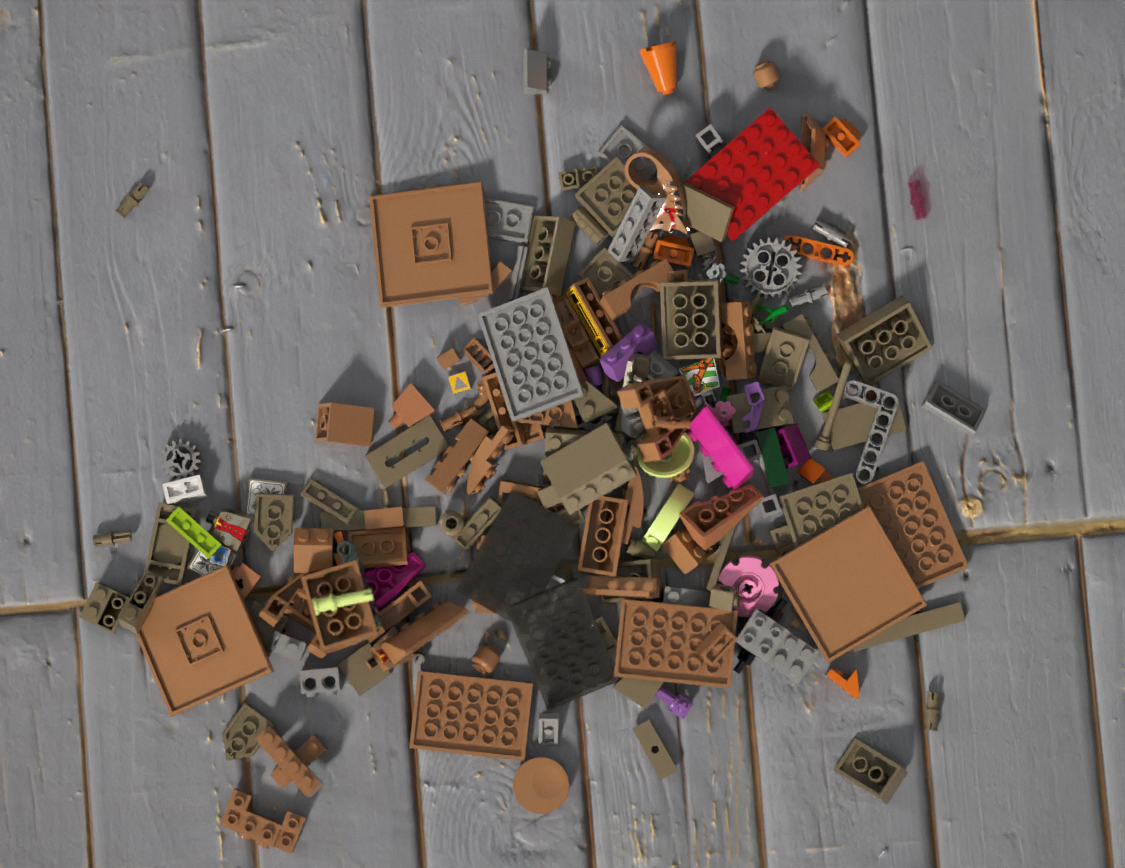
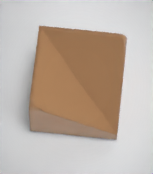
M453 348L436 358L444 370L456 362H461Z

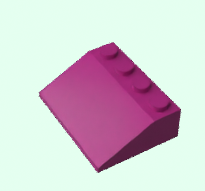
M706 406L691 422L690 431L687 433L694 442L696 440L701 445L699 449L705 457L709 456L713 461L710 463L717 473L719 471L724 476L722 480L725 485L735 490L753 477L754 469Z

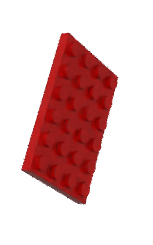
M770 107L683 184L688 183L735 207L727 231L728 237L734 241L821 165Z

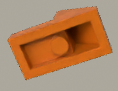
M812 459L807 460L797 471L811 485L833 478L825 471L823 466Z
M837 668L835 670H828L825 674L828 678L853 698H859L857 669H854L846 680L844 679L845 675Z

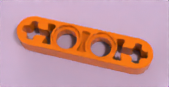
M795 235L783 237L785 242L791 239L792 243L797 245L798 241H802L799 251L795 254L798 256L843 267L849 266L854 260L853 252L847 248ZM810 243L813 246V252L805 253L803 245ZM791 246L790 251L796 250L797 247ZM829 248L832 252L831 257L824 258L821 250ZM835 250L839 251L837 255H843L844 253H848L847 257H849L850 260L842 262L843 258L837 257L836 261L833 260L835 256Z

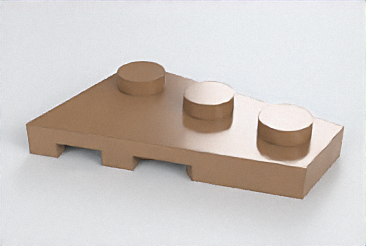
M573 400L518 421L519 423L579 428Z

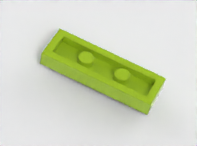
M179 506L166 520L208 559L222 546L216 538Z

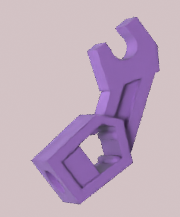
M758 381L744 386L748 402L752 405L751 411L741 419L742 423L745 421L751 423L749 428H745L746 433L756 430L759 426L765 398ZM759 392L761 399L756 401L755 404L752 403L753 400L750 395Z

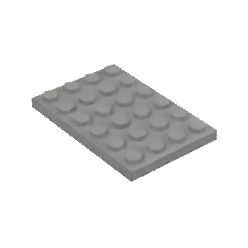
M550 288L541 289L478 314L512 422L585 396Z

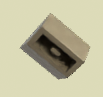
M96 582L80 618L115 634L120 624L118 617L128 602L129 597L102 583Z

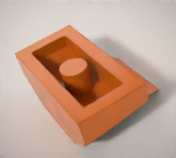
M835 116L822 128L825 132V137L846 158L861 145L859 142L861 133L848 119L842 120Z
M667 235L662 240H657L653 260L661 262L666 259L670 265L690 268L695 248L689 245L688 239Z

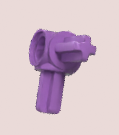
M662 686L656 693L658 698L670 705L669 710L682 719L685 718L694 704L683 695L678 694L676 696Z

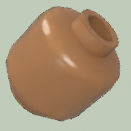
M768 60L757 64L753 71V76L760 88L767 87L768 90L778 85L777 81L781 78L775 63Z
M491 644L489 646L481 645L472 656L473 667L483 674L492 672L500 662L499 650Z

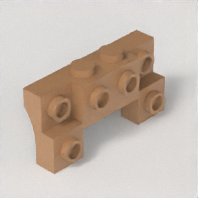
M233 789L220 825L241 834L240 838L251 841L254 839L259 841L258 845L264 848L276 847L292 854L307 817L297 815L288 810L283 823H279L247 810L253 796L240 792L238 789Z

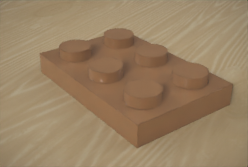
M405 527L348 532L349 562L357 560L359 569L408 565Z

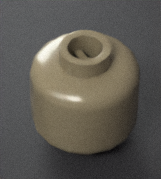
M450 511L441 517L439 525L445 535L454 537L462 533L465 522L459 513Z

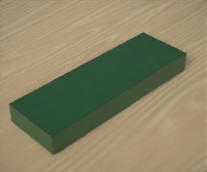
M775 427L756 432L770 487L774 488L790 483Z

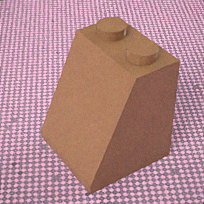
M339 403L318 404L315 442L361 447L371 446L374 440L372 429L376 420L375 408Z

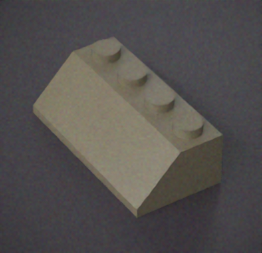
M533 216L527 244L529 251L521 291L534 293L548 287L552 296H561L575 222L562 217Z

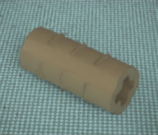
M582 206L570 216L575 224L596 245L608 235L602 226Z

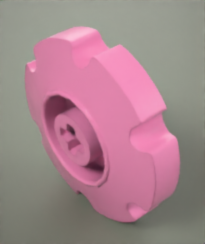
M752 555L739 556V562L734 563L730 560L720 571L718 581L722 582V585L739 588L740 603L739 606L734 608V611H738L737 616L751 617L755 609L766 612L777 599L778 593L773 589L779 586L778 578L770 564L766 566L761 564L762 559L760 557ZM745 584L751 585V589L745 587Z

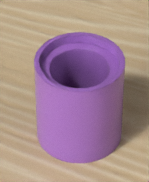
M600 365L584 370L589 383L594 387L602 386L603 373Z

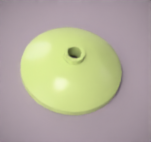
M685 432L673 451L662 460L643 462L637 447V459L641 468L646 473L661 478L676 476L685 471L692 463L695 453L692 439Z

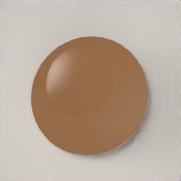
M546 757L532 758L524 762L514 776V795L518 803L526 810L536 814L550 813L558 809L568 795L569 779L567 773L553 759Z

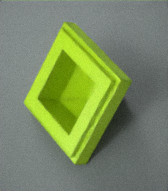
M827 390L814 398L812 402L820 411H826L830 409L833 395Z

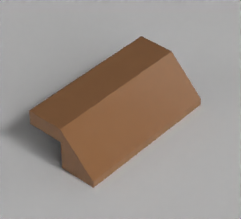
M497 373L482 377L498 430L503 425H511L515 429L512 434V440L504 445L505 450L531 444L546 438L543 425L519 423L518 421L512 422Z

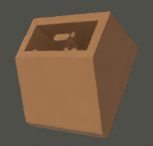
M686 526L661 544L684 575L718 550V547L714 544L704 551L692 539Z

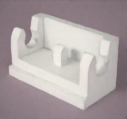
M200 474L162 484L167 504L175 506L207 497Z

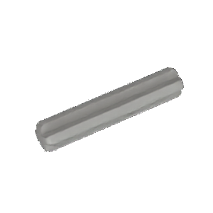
M518 246L507 297L509 301L518 299L529 251V248L526 246Z

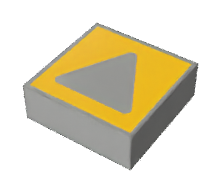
M466 371L447 376L453 395L471 390Z

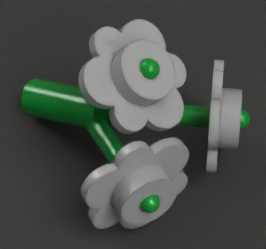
M717 254L713 258L709 256L704 259L702 271H705L709 266L711 267L706 273L709 279H720V284L723 281L738 284L739 277L727 274L724 264L712 263L718 256ZM701 274L698 275V279H703Z

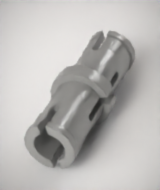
M818 219L813 227V230L826 236L827 240H833L844 248L847 247L851 240V237L839 232L835 226L831 227Z
M822 284L810 290H803V293L789 297L788 301L791 308L795 309L807 303L812 304L813 301L821 297L828 296L825 285Z

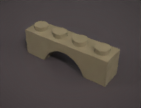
M801 314L782 324L781 329L810 337L808 348L814 355L815 366L809 379L817 393H820L838 383L840 374L835 366L832 368L829 363L831 358L826 350L823 351L819 345L822 343L817 333L813 334L810 329L812 324L809 318Z

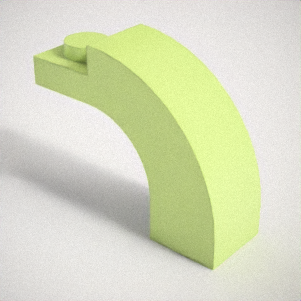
M678 484L641 542L658 551L680 518L679 513L685 510L695 493Z

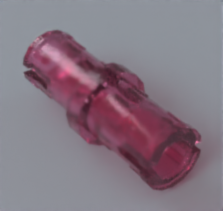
M917 180L914 184L913 181L909 182L910 204H913L915 220L921 219L920 212L922 219H926L928 217L924 206L925 197H922L920 181Z

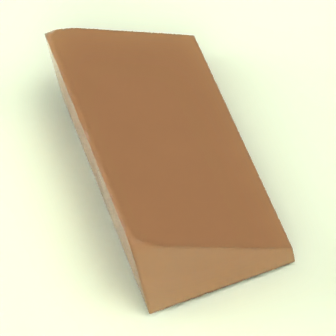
M719 623L695 649V652L712 667L738 638L725 625Z

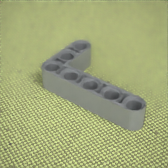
M852 380L845 385L844 395L848 399L877 408L854 474L855 480L858 483L866 484L874 476L899 401L893 393ZM848 386H856L857 394L851 395L848 392ZM868 391L875 393L876 398L874 401L867 400L866 393ZM887 397L891 398L894 402L891 408L886 407L884 404V400ZM881 415L887 418L885 426L878 423V417ZM875 433L881 436L879 444L873 443L871 439ZM867 452L874 453L875 460L873 462L866 460L865 454ZM861 470L868 472L869 477L867 480H862L859 477Z

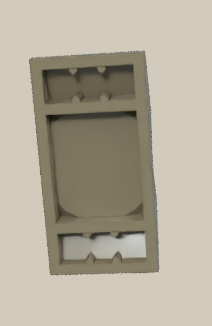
M158 503L145 571L149 570L163 577V582L182 585L188 561L190 542L166 521L178 506ZM181 507L194 520L196 519L197 510Z

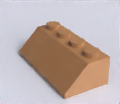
M601 496L588 504L578 571L616 577L628 500Z

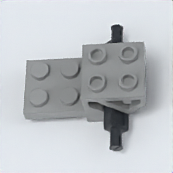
M780 598L775 608L772 606L766 614L757 609L754 610L737 636L738 639L735 641L743 647L737 656L739 662L733 669L735 672L740 674L745 665L750 666L755 657H757L795 683H800L819 654V651L778 624L783 616L781 611L787 603L786 600Z

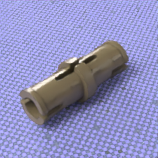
M140 182L130 195H126L125 201L115 211L125 219L129 212L139 205L138 202L149 189Z
M927 691L925 730L930 731L932 723V731H938L940 692H934V699L932 700L933 692Z

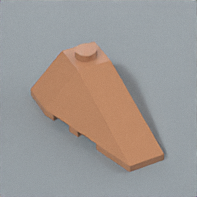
M752 484L731 490L729 494L720 497L716 495L711 497V500L693 503L680 512L679 516L692 539L705 551L721 540L764 496Z

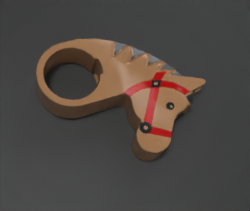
M646 147L636 151L625 164L627 180L637 190L639 187H645L653 195H664L666 197L650 231L662 229L671 233L679 230L687 234L691 228L685 219V196L675 168L656 149ZM643 156L651 159L657 167L658 179L653 181L642 179L635 170L634 163L636 157Z

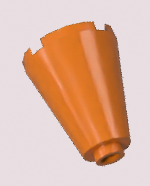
M676 41L639 49L657 91L662 92L663 95L674 93L673 89L677 88Z

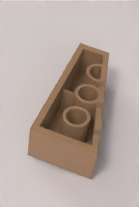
M470 418L455 438V442L445 451L443 459L438 460L435 464L432 474H428L424 480L444 495L446 492L450 494L456 486L454 481L458 476L462 478L467 471L465 466L469 461H473L481 442L490 432Z

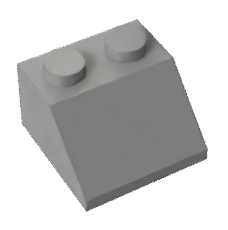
M524 49V95L547 94V89H551V77H547V70H551V59H547V53Z

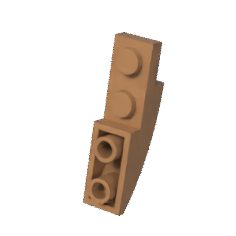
M503 425L495 436L487 435L481 442L471 463L468 475L467 493L469 495L481 493L485 488V482L495 475L499 464L493 459L498 458L502 453V447L512 440V434L515 429L511 425Z
M634 467L636 477L628 481L627 489L623 488L620 498L628 500V506H630L626 512V523L621 542L624 545H628L632 527L640 529L643 517V486L637 467Z

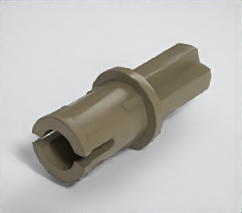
M129 530L115 533L110 531L106 534L93 535L95 547L104 545L115 546L117 543L132 541V533Z

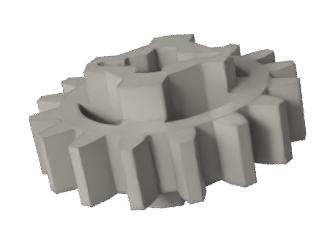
M180 439L179 444H177L173 440L172 446L165 445L167 451L161 450L164 457L159 458V460L164 462V464L160 468H166L164 474H171L170 479L173 480L175 476H177V480L182 479V477L188 478L189 474L195 476L193 471L200 470L196 465L197 463H202L201 460L197 459L201 454L200 452H195L197 448L195 445L190 447L191 442L187 441L184 444L183 440ZM180 448H186L190 453L184 454ZM173 451L172 458L168 460L170 453ZM179 455L180 457L185 458V460L182 461V466L181 464L176 463V461L179 460ZM193 461L192 466L188 470L187 466L189 462ZM177 467L180 473H176L170 468Z

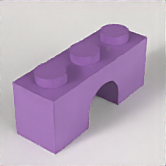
M638 324L599 359L605 375L619 382L625 377L627 361L632 353L648 356L658 347V343L651 329Z

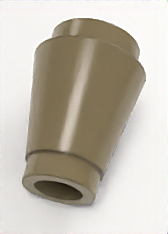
M637 538L635 540L630 539L625 551L631 557L644 560L653 559L655 555V550Z

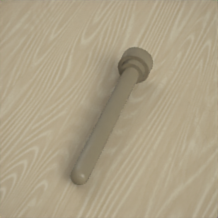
M846 361L843 365L822 435L815 441L814 447L829 451L831 445L829 435L852 366L850 361Z

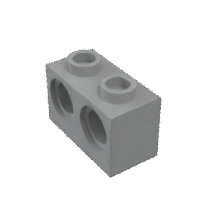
M340 668L300 671L301 694H306V697H317L319 692H325L326 696L337 695V691L342 690ZM328 676L335 678V685L333 687H328L325 683ZM309 678H313L316 681V686L313 689H309L306 685V681Z

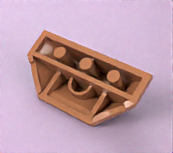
M808 113L802 114L801 143L821 166L799 184V191H804L823 173L824 168H827L828 157H824L825 149L828 150L829 140L825 138L823 129Z

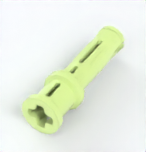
M370 588L339 596L329 594V597L320 599L315 597L313 598L315 613L318 615L323 611H336L338 607L374 601L372 590Z

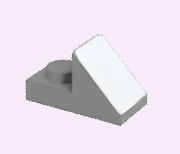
M539 713L538 745L558 746L559 713Z

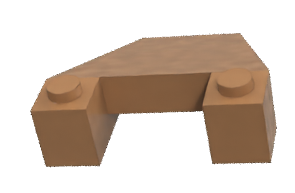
M685 375L629 383L617 391L623 409L638 408L648 437L637 444L643 462L658 461L665 458L673 451L685 432V429L667 430L666 428H652V416L667 417L668 415H674L675 417H689L691 421L698 411Z
M301 573L273 594L257 617L274 627L283 613L287 614L315 633L306 650L322 659L326 654L321 651L301 577L313 573Z

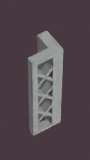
M639 187L607 250L618 262L635 261L666 200L664 195H653L645 187Z

